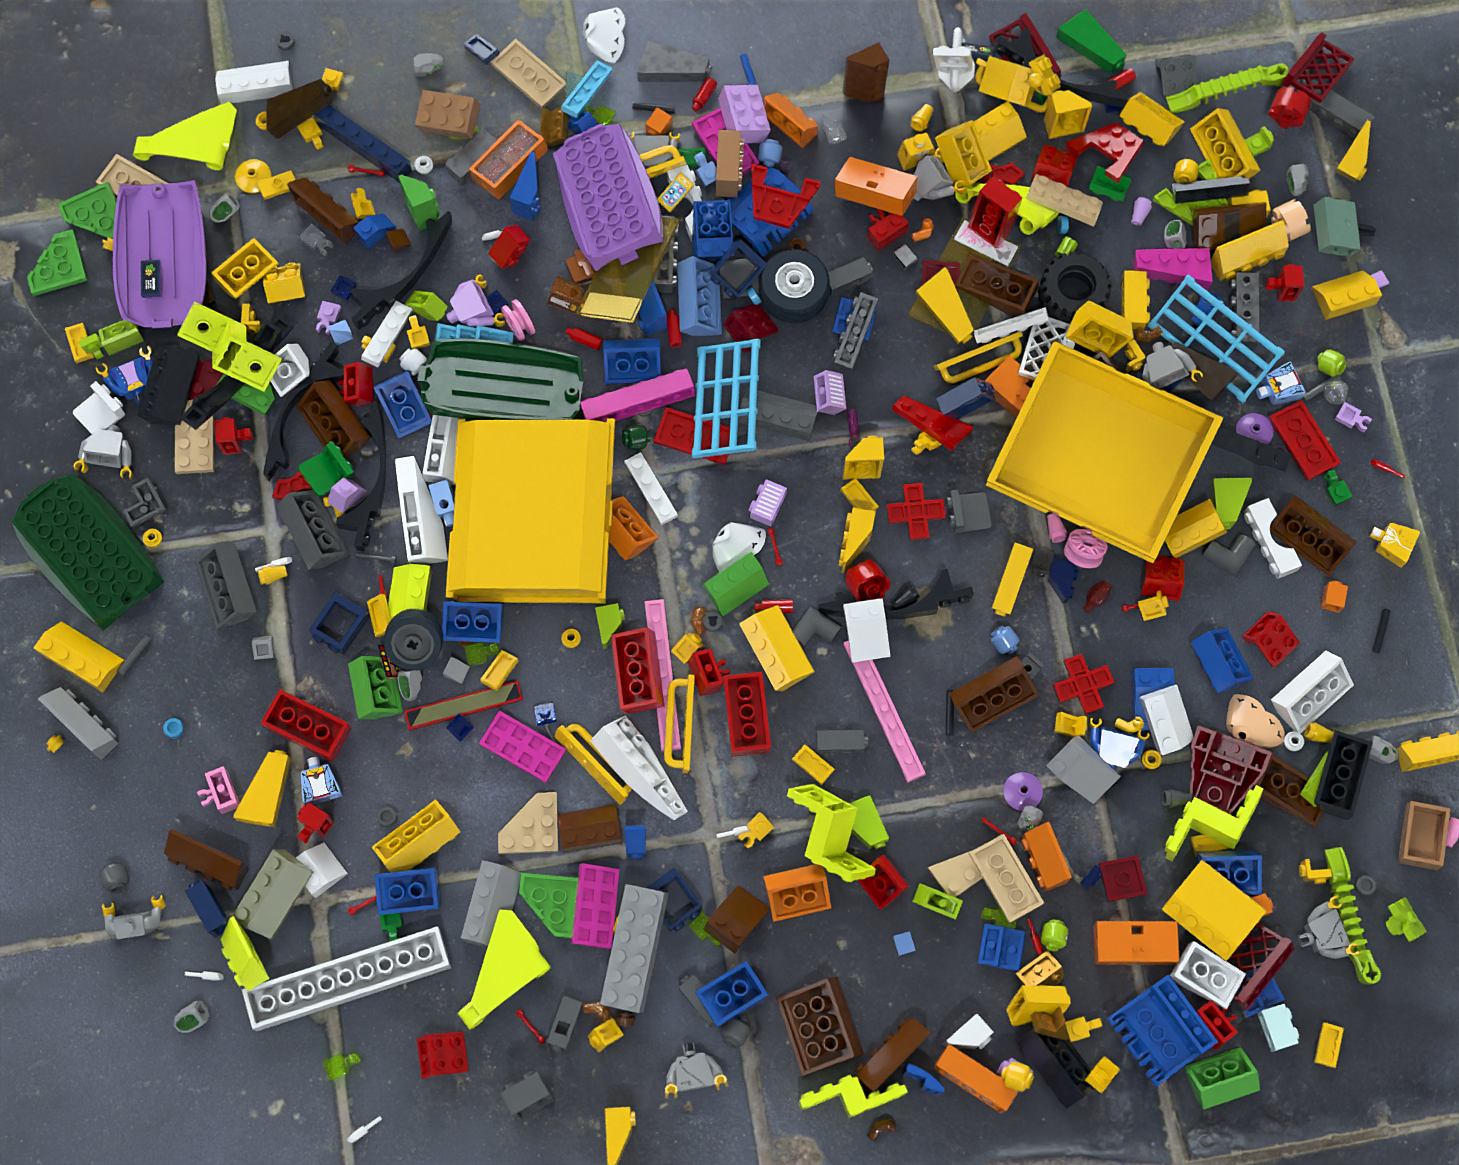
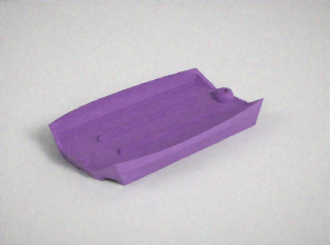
M619 123L615 125L598 124L583 133L568 138L564 142L565 144L557 152L553 153L563 201L573 234L581 251L595 271L616 258H619L621 265H624L639 258L636 249L663 242L662 216L655 191L633 142Z
M195 180L170 184L120 185L114 220L113 281L121 317L123 320L143 327L167 328L173 325H182L194 302L203 305L206 290L205 233ZM142 260H160L161 297H141Z

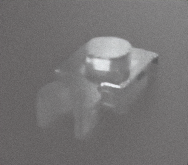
M831 112V119H826L825 115H822V123L826 125L823 127V131L829 145L845 141L847 138L841 121L835 123L836 115L834 112Z
M313 224L299 236L300 240L311 249L315 250L319 247L323 255H327L326 250L323 249L325 246L333 248L332 242L324 240L326 235Z

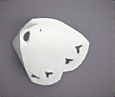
M612 8L587 15L584 22L583 36L587 47L592 53L607 62L615 63L623 51L624 36L622 30L625 26V17L619 8Z
M733 522L724 526L713 543V559L718 571L721 572L749 552H752L753 555L757 554L765 542V529Z

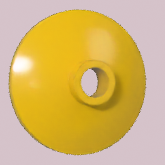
M256 159L243 162L235 172L237 186L247 193L260 192L257 182L272 177L269 166L263 161Z

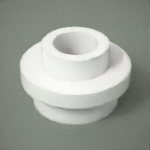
M421 156L415 161V169L421 174H427L433 168V162L427 156Z
M1289 732L1284 738V745L1290 751H1298L1303 747L1304 739L1298 732ZM1291 739H1297V744H1293Z

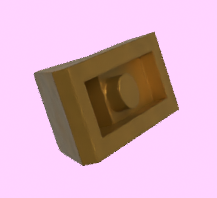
M1061 1007L1052 1015L1037 1011L1030 1015L1036 1033L1063 1040L1069 1039Z

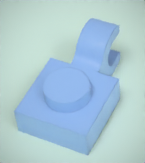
M703 152L695 155L694 159L700 167L695 171L705 187L716 180L717 168L713 161L707 163Z

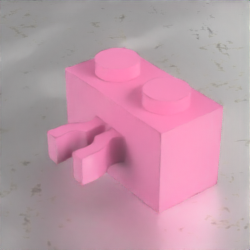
M223 766L205 773L210 789L197 792L199 797L203 795L209 796L205 801L201 802L202 806L205 807L214 800L217 809L222 814L237 809L240 802L227 769Z

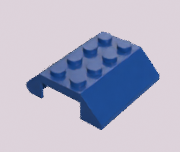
M768 167L764 185L796 194L801 193V190L779 170ZM752 178L741 188V191H738L737 197H730L728 199L731 205L732 226L752 243V250L760 258H763L768 251L772 250V245L767 239L768 235L773 242L778 244L781 239H784L799 225L796 220L790 229L754 220ZM810 202L799 215L801 220H804L806 216H809L814 211Z
M1169 975L1106 1019L1111 1026L1116 1023L1118 1024L1114 1028L1115 1032H1120L1122 1029L1126 1030L1128 1034L1123 1036L1121 1040L1123 1043L1128 1040L1131 1041L1126 1047L1135 1060L1140 1057L1143 1058L1138 1064L1144 1066L1150 1063L1152 1068L1147 1071L1146 1075L1150 1077L1155 1074V1077L1151 1079L1155 1087L1159 1086L1179 1069L1218 1042Z

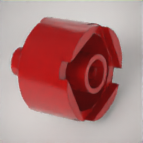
M1284 87L1278 90L1268 115L1279 123V127L1288 129L1289 127H1298L1304 124L1311 104V99L1305 92L1301 90L1299 93L1293 91L1294 88Z
M871 559L856 565L854 568H849L846 572V587L857 602L883 599L886 590L889 591L890 580Z

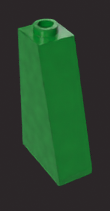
M1086 9L1058 28L1056 38L1107 72L1118 71L1125 65L1126 53Z

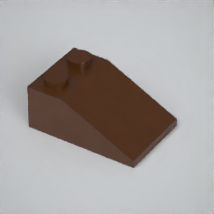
M738 885L708 919L703 930L736 954L770 908Z

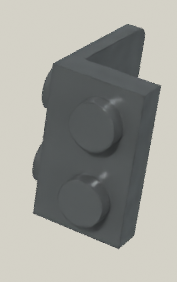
M958 490L950 491L946 502L947 508H950L951 511L949 520L950 526H953L954 534L991 528L992 523L986 493L959 495Z

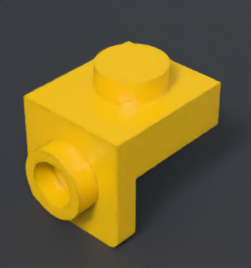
M1059 712L1057 713L1054 732L1073 738L1077 735L1084 736L1087 730V717H1076Z
M1309 859L1303 860L1301 865H1299V874L1303 877L1304 882L1314 881V884H1323L1332 877L1331 869L1311 870Z

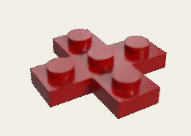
M922 483L903 484L905 502L887 504L888 523H908L910 541L929 539L927 521L946 518L944 500H924Z
M1082 654L1065 659L1063 663L1069 679L1053 684L1059 703L1078 697L1085 715L1103 709L1104 705L1097 690L1115 683L1108 665L1089 671Z

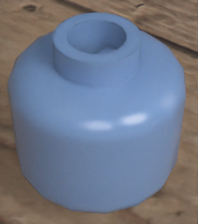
M765 139L759 145L758 160L763 163V166L774 167V164L781 162L783 148L779 141Z
M1002 625L992 632L991 643L1000 654L1008 653L1010 655L1018 649L1017 644L1020 639L1011 627H1004Z

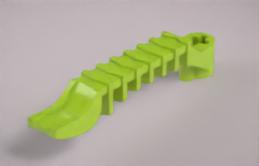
M1282 63L1270 67L1259 65L1257 68H1249L1247 71H1239L1236 74L1231 73L1226 77L1221 76L1219 79H1211L1209 82L1193 85L1184 92L1166 97L1170 112L1176 113L1197 107L1201 103V99L1207 104L1208 97L1212 96L1216 100L1218 99V94L1222 93L1224 96H1227L1228 91L1237 93L1238 88H1242L1244 91L1249 85L1255 88L1256 83L1259 82L1262 86L1275 85L1280 87L1283 86L1282 83L1289 69Z
M1342 847L1324 850L1328 869H1331L1332 877L1329 878V884L1332 888L1331 893L1334 896H1339L1335 898L1334 902L1336 905L1344 903L1343 906L1337 908L1349 943L1360 944L1359 946H1354L1353 951L1355 953H1362L1358 956L1349 955L1355 966L1357 978L1362 984L1376 983L1381 978V972L1376 966L1370 950L1365 948L1367 939L1362 937L1364 929L1359 926L1361 918H1357L1356 911H1358V907H1354L1353 900L1356 898L1351 896L1350 893L1354 886L1348 885L1347 882L1351 878V873ZM1371 972L1372 976L1367 977L1366 973Z

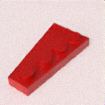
M906 396L901 397L892 407L894 412L951 451L968 437L974 427L964 422L945 416L942 412Z

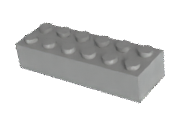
M625 885L602 992L601 1005L644 1013L669 893L634 885Z

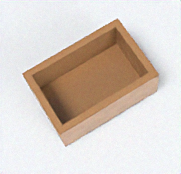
M422 90L415 126L421 132L473 140L480 104L472 97Z
M718 131L715 196L737 197L738 191H741L744 138H740L741 131Z
M1410 801L1405 805L1398 863L1437 871L1443 867L1450 808Z

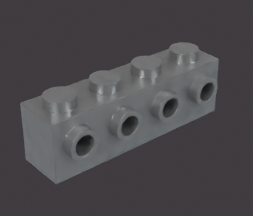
M662 216L663 242L655 243L654 283L658 293H673V287H676L677 275H673V269L677 270V258H674V253L678 251V241H674V236H678V225H675V216Z
M1236 272L1234 278L1230 281V290H1233V296L1230 298V307H1233V312L1246 323L1253 325L1252 327L1259 332V273ZM1230 319V324H1233L1231 335L1237 339L1244 330ZM1248 333L1240 341L1249 349H1256L1259 344Z
M860 292L859 298L855 297L852 305L855 309L852 315H848L845 324L848 325L847 330L842 332L839 340L842 344L839 350H835L833 356L835 366L853 371L878 304V298Z

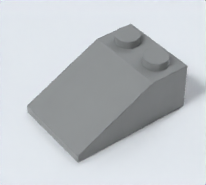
M1079 735L1074 737L1046 765L1061 781L1093 804L1121 777Z

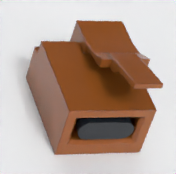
M581 249L573 251L574 256L565 259V264L575 288L597 281L595 270L589 264Z

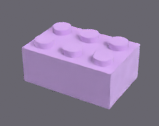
M724 85L718 100L726 130L741 131L740 138H744V143L764 142L770 132V126L758 85Z

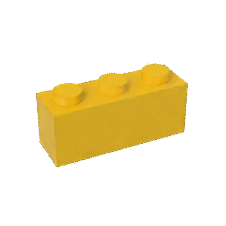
M1124 270L1121 278V316L1131 321L1133 330H1144L1146 324H1149L1150 313L1147 312V306L1150 303V296L1147 295L1150 279L1147 278V271Z

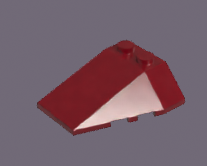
M1198 725L1191 743L1192 770L1190 794L1192 795V801L1196 797L1231 815L1246 797L1248 791L1252 790L1264 775L1273 752Z

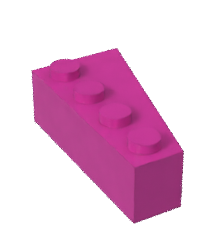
M1209 248L1136 250L1133 255V271H1147V278L1160 279L1171 284H1181L1189 274L1195 279L1196 283L1207 291L1212 284Z

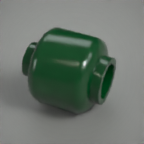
M630 425L626 427L625 431H622L623 445L629 450L644 449L647 446V442L651 440L650 431H647L643 425Z

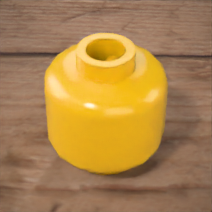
M1190 159L1178 161L1175 165L1174 180L1177 183L1195 182L1199 170L1197 163Z
M1011 1062L1008 1067L1005 1066L1003 1068L1001 1078L1004 1079L1007 1088L1023 1092L1026 1088H1030L1034 1073L1031 1072L1030 1067L1027 1065Z

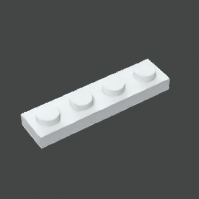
M395 301L362 354L361 360L379 367L412 314V308Z
M1046 307L974 330L976 342L987 343L992 338L998 336L1005 337L1010 332L1016 330L1020 332L1032 325H1042L1049 320Z
M640 452L625 460L626 467L661 526L677 518V512L642 453Z

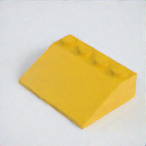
M1203 860L1200 861L1162 908L1165 913L1225 961L1231 957L1267 912Z

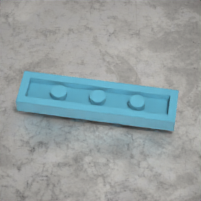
M597 60L562 104L561 111L578 118L610 76L612 68Z

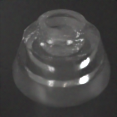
M1340 380L1328 382L1323 388L1326 400L1336 405L1345 402L1349 391L1347 385Z

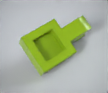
M96 333L78 341L86 354L93 353L97 360L104 357L100 350L103 345Z

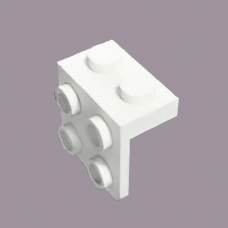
M96 381L91 385L95 393L73 411L74 416L92 435L97 429L108 430L110 425H114L125 416L121 409L122 403L116 397L112 399L109 395L111 393L104 384L100 386Z

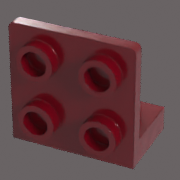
M752 304L733 311L723 324L735 342L762 339L779 331L759 304ZM751 347L741 348V350L747 353L751 350Z

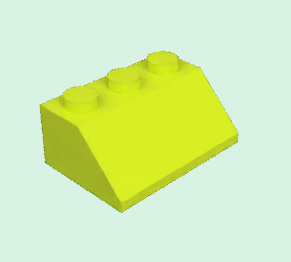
M407 564L394 567L388 603L391 619L407 609L427 611L432 578L430 566Z
M231 917L221 938L224 946L221 951L226 959H230L228 965L233 973L236 972L234 978L238 985H243L247 991H250L268 980L269 977L250 938L235 917Z

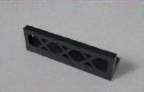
M1239 176L1172 184L1171 188L1174 202L1179 204L1248 196L1250 182L1249 178Z

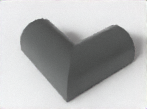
M149 477L131 486L139 503L123 510V513L133 529L166 511Z
M1240 534L1229 550L1213 540L1203 554V557L1235 577L1255 547V542L1251 538Z
M810 606L793 629V633L800 646L805 648L815 633L829 643H832L842 627Z

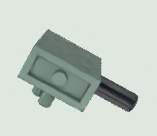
M1323 197L1314 204L1319 252L1350 257L1361 250L1359 235L1370 237L1375 235L1376 228L1357 223L1355 202Z

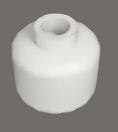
M409 348L400 357V366L405 371L407 370L411 376L419 374L420 365L426 366L425 364L427 363V358L416 348L412 350Z

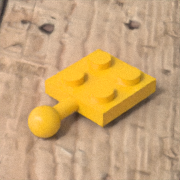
M1043 54L1029 62L1033 74L1028 78V83L1031 87L1038 88L1041 86L1045 96L1060 87L1059 77L1056 73H1053L1051 69L1052 64L1048 57H1045Z

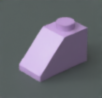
M343 478L331 487L328 503L343 513L364 496L367 491L353 480Z

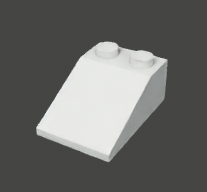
M883 599L844 604L843 609L852 663L890 657Z
M1193 941L1187 944L1170 977L1184 988L1209 1001L1212 1000L1215 1004L1227 1009L1246 974Z

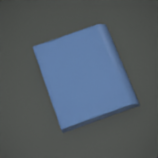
M910 931L893 936L899 955L916 951Z

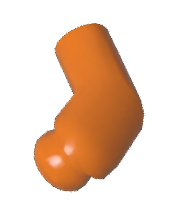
M924 219L921 230L911 234L913 242L931 236L934 228L931 219Z

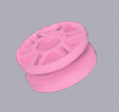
M515 299L511 302L513 311L506 305L501 307V311L516 338L522 341L525 339L524 329L529 335L534 334L535 329L525 309Z
M1077 529L1070 533L1064 553L1068 560L1077 566L1096 568L1101 565L1108 547L1106 541L1093 536L1092 531Z

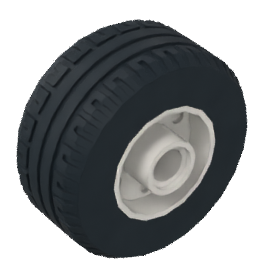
M798 249L784 250L772 256L766 262L768 265L761 272L759 279V297L764 308L774 318L783 322L786 321L787 323H802L817 316L827 302L830 285L829 274L822 261L815 257V255L807 253V251H799Z

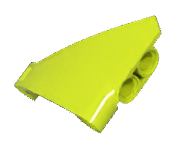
M227 102L183 120L151 137H137L133 156L143 161L149 160L153 155L179 157L206 162L208 168L217 171L222 170L226 152L229 149L237 110L230 102Z
M974 182L970 186H964L967 192L961 195L956 191V199L964 204L969 202L979 194V191L985 184ZM1005 184L1010 189L1017 191L1023 198L1017 213L1023 218L1020 222V229L1023 233L1030 235L1040 227L1043 229L1059 214L1058 211L1026 199L1030 187Z
M499 910L472 1001L458 1012V1015L469 1030L478 1026L492 1010L534 978L541 977L551 968L539 952V947L512 910Z

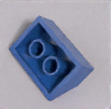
M645 266L627 280L628 287L625 290L628 298L641 300L635 314L639 316L637 321L640 330H644L645 335L648 336L667 329V316L648 266Z
M660 339L604 340L605 384L639 383L655 379L661 375Z
M443 602V640L500 643L504 604Z
M1228 628L1208 631L1191 641L1193 650L1199 656L1202 667L1208 674L1211 685L1217 693L1228 691L1254 679Z
M1257 850L1197 852V865L1201 860L1205 861L1246 895L1262 894V855Z

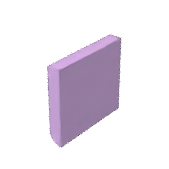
M1382 270L1370 275L1376 280L1379 288L1389 284Z

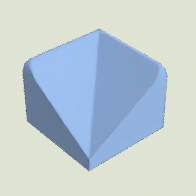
M346 320L328 327L336 345L353 339Z

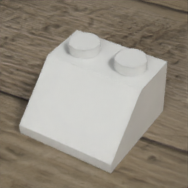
M287 344L275 354L281 357V362L271 379V383L280 397H283L309 376L308 358L298 344Z
M325 843L308 849L296 857L314 871L306 884V888L315 898L348 874Z
M976 1014L953 1034L943 1046L946 1048L950 1044L956 1049L974 1050L977 1047L982 1049L992 1040L990 1035L993 1031Z

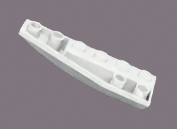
M433 415L423 468V477L426 482L438 483L448 480L452 485H456L454 484L457 424L458 419L464 418Z
M415 457L395 459L409 564L426 565L448 561L444 526L441 518L436 513L433 499Z
M626 715L602 727L590 740L614 771L656 809L673 820L688 812L651 746Z

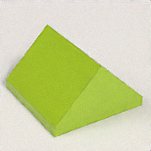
M126 320L98 330L101 343L109 356L144 341L137 324Z

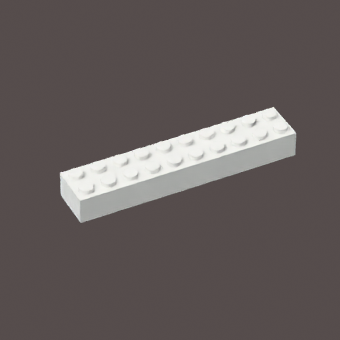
M437 926L261 983L250 991L243 989L242 992L252 1029L260 1031L450 969L451 965L441 931Z

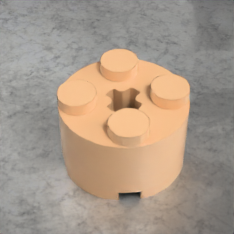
M1296 199L1282 204L1272 211L1274 216L1271 218L1272 224L1284 221L1288 242L1311 231L1310 224L1307 225L1305 219H1308L1307 213L1299 201L1295 202Z

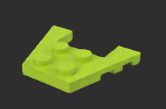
M1209 159L1198 166V175L1203 181L1217 179ZM1167 188L1156 194L1152 199L1192 226L1193 209L1229 206L1226 198L1175 204L1173 195Z

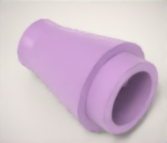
M1138 197L1137 201L1134 202L1132 224L1142 225L1152 208V202L1149 199Z

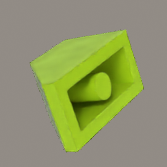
M415 290L404 304L412 308V311L432 321L440 320L448 308L434 293Z
M618 603L595 608L603 649L608 648L612 642L611 635L617 634L620 631L622 620H625L624 611L619 609Z
M919 883L912 902L956 919L963 900Z

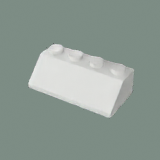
M289 61L217 71L216 87L221 104L272 98L293 90Z
M1325 651L1274 696L1271 701L1277 713L1295 732L1301 734L1309 722L1313 723L1354 684L1342 658Z

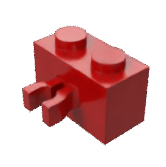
M880 209L877 210L880 220L875 218L873 214L869 216V220L874 225L868 228L867 239L877 251L907 233L909 223L904 216L891 213L884 217V213Z
M517 224L505 227L488 254L501 269L514 267L518 263L520 255L526 251V246L530 239Z
M1295 264L1283 266L1277 278H1268V282L1265 283L1266 290L1276 289L1277 301H1296L1304 288L1303 267L1296 266Z
M360 362L344 365V381H338V385L344 387L342 391H338L344 397V402L357 407L372 404L373 368Z
M224 417L214 421L216 443L223 455L242 453L241 441L253 440L250 428L239 430L234 419Z
M711 648L693 652L688 660V665L692 675H694V681L700 696L717 693L724 684L722 677L730 674L729 669H719L720 666H725L727 663L726 659L716 663Z
M308 802L298 812L299 816L297 819L304 826V829L297 837L305 844L313 833L323 839L334 822L328 814Z
M1211 1000L1196 1011V1013L1218 1041L1212 1046L1216 1051L1238 1033L1230 1023L1237 1017L1235 1014L1231 1017H1225V1011L1229 1007L1220 1010Z

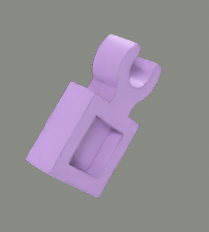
M322 301L317 319L321 321L316 326L317 333H320L321 328L325 327L327 328L326 335H330L328 327L330 324L337 323L341 311L340 305Z
M1344 402L1335 418L1336 421L1349 428L1356 425L1361 432L1367 430V427L1362 422L1369 424L1372 421L1368 416H1360L1361 410Z

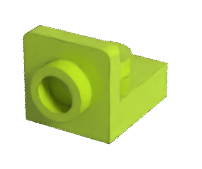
M1264 126L1260 129L1259 133L1245 139V142L1253 157L1271 148L1274 137Z

